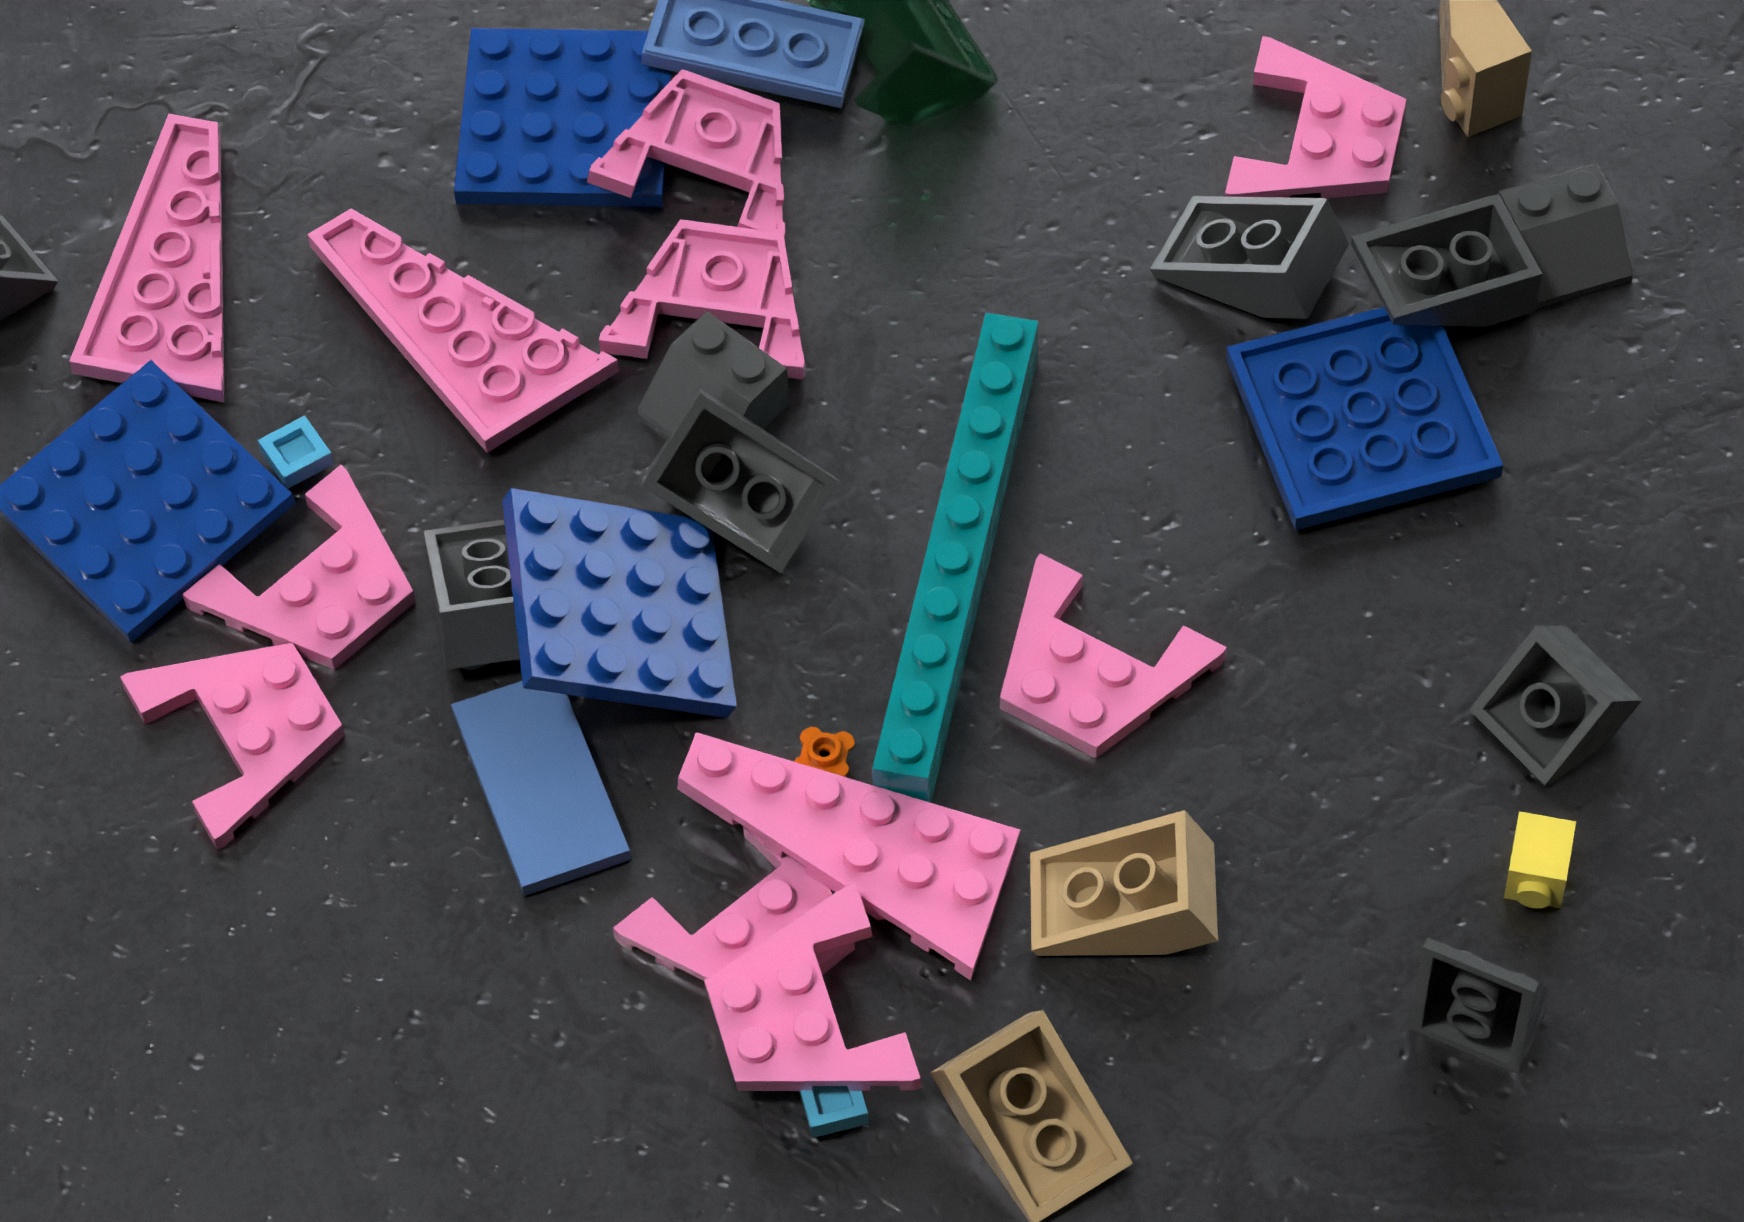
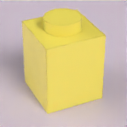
M1519 811L1504 898L1517 900L1520 904L1530 908H1544L1547 906L1561 908L1576 821Z

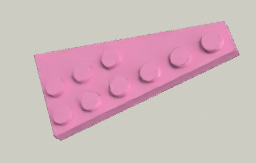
M168 114L69 363L73 374L123 383L147 362L152 360L189 396L225 403L221 135L218 122Z
M349 209L307 234L311 249L487 453L619 372L618 360L603 351L600 354L593 352L579 344V337L563 328L559 332L535 319L533 311L469 275L465 278L446 268L445 261L431 253H428L426 256L403 244L401 236L353 209Z
M697 732L695 733L678 777L677 789L731 825L740 823L764 839L763 846L780 857L783 853H786L807 867L806 874L832 891L837 892L846 885L856 882L866 913L878 921L887 919L911 935L910 941L926 952H929L931 949L935 950L955 964V971L971 981L1019 840L1020 829Z

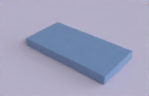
M658 0L643 47L641 64L678 73L683 69L719 82L842 108L861 41L865 19L780 0Z
M519 681L451 704L454 719L523 896L631 860L630 849L566 694L523 688V682Z

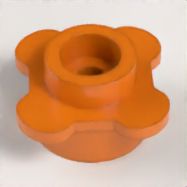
M809 727L801 732L800 743L803 745L801 755L794 762L843 777L848 776L849 766L847 765L848 753L855 747L854 738L850 733L841 731L837 734L821 732L817 727ZM822 751H828L830 755L826 757H821L819 753Z

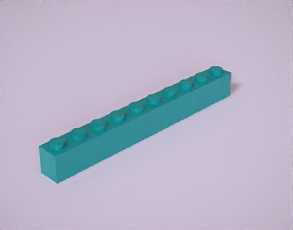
M985 313L872 767L873 786L930 803L933 798L1038 360V321Z

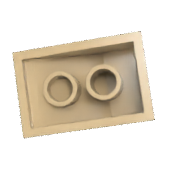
M1440 0L1441 104L1446 116L1451 121L1456 120L1467 137L1521 117L1532 54L1530 47L1497 0Z
M1185 810L1030 853L1031 951L1036 956L1167 955L1218 941L1214 842Z
M1044 1010L1027 1013L930 1072L958 1122L1029 1222L1043 1220L1133 1164Z

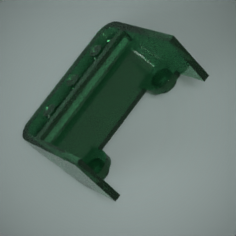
M808 0L813 8L865 19L860 45L879 75L854 100L859 107L882 116L894 126H897L899 123L905 126H912L981 98L998 82L995 71L948 0Z

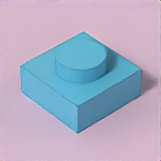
M305 415L258 440L261 454L287 489L334 465L330 450Z
M813 1086V1090L799 1091L812 1138L869 1124L868 1111L862 1091H849L848 1086Z

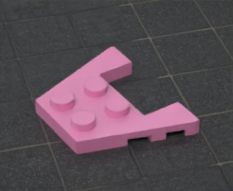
M1263 36L1254 70L1253 85L1304 93L1291 154L1287 165L1234 156L1225 196L1290 198L1291 195L1320 193L1321 198H1336L1388 193L1407 99L1273 38Z
M683 69L649 103L637 122L629 130L625 129L615 139L613 147L602 159L598 157L589 170L587 183L631 198L647 157L749 192L737 227L780 232L785 235V222H783L782 213L784 188L783 184H781L780 168L782 160L780 103Z
M680 219L647 266L645 278L635 292L630 291L620 305L621 312L611 326H605L599 337L600 352L647 359L659 314L699 319L708 311L724 323L764 328L759 348L787 368L788 378L804 380L805 360L801 346L784 234Z
M342 465L338 466L305 493L307 506L337 531L333 536L260 596L254 595L219 564L182 594L186 607L200 615H203L206 611L225 619L227 626L241 632L249 629L271 638L275 646L293 643L300 656L335 670L415 603L413 589L349 473Z
M1040 553L1035 560L1000 695L1001 710L1094 758H1098L1149 720L1150 713L1171 697L1177 699L1191 688L1193 680L1208 669L1213 672L1225 661L1227 647L1184 625L1156 666L1151 667L1062 622L1059 619L1082 588L1083 575Z
M293 643L140 670L120 676L123 688L144 724L150 723L186 704L198 700L242 774V777L192 801L195 813L217 850L225 847L234 838L233 832L250 816L255 819L269 806L268 799L289 780L295 782L345 736L342 723Z
M743 826L744 837L776 870L693 935H690L651 897L613 927L614 938L621 945L631 950L635 946L655 956L657 963L673 971L679 968L704 981L833 894L828 887L806 874V866L786 853H783L780 857L763 846V838ZM855 942L817 953L816 958L822 975L855 950Z
M856 882L846 885L704 980L738 1091L813 1090V1086H848L849 1091H871V1086H899L900 1091H914L922 1088L921 1078L906 1032L852 1049L845 1048L816 958L817 953L873 937Z

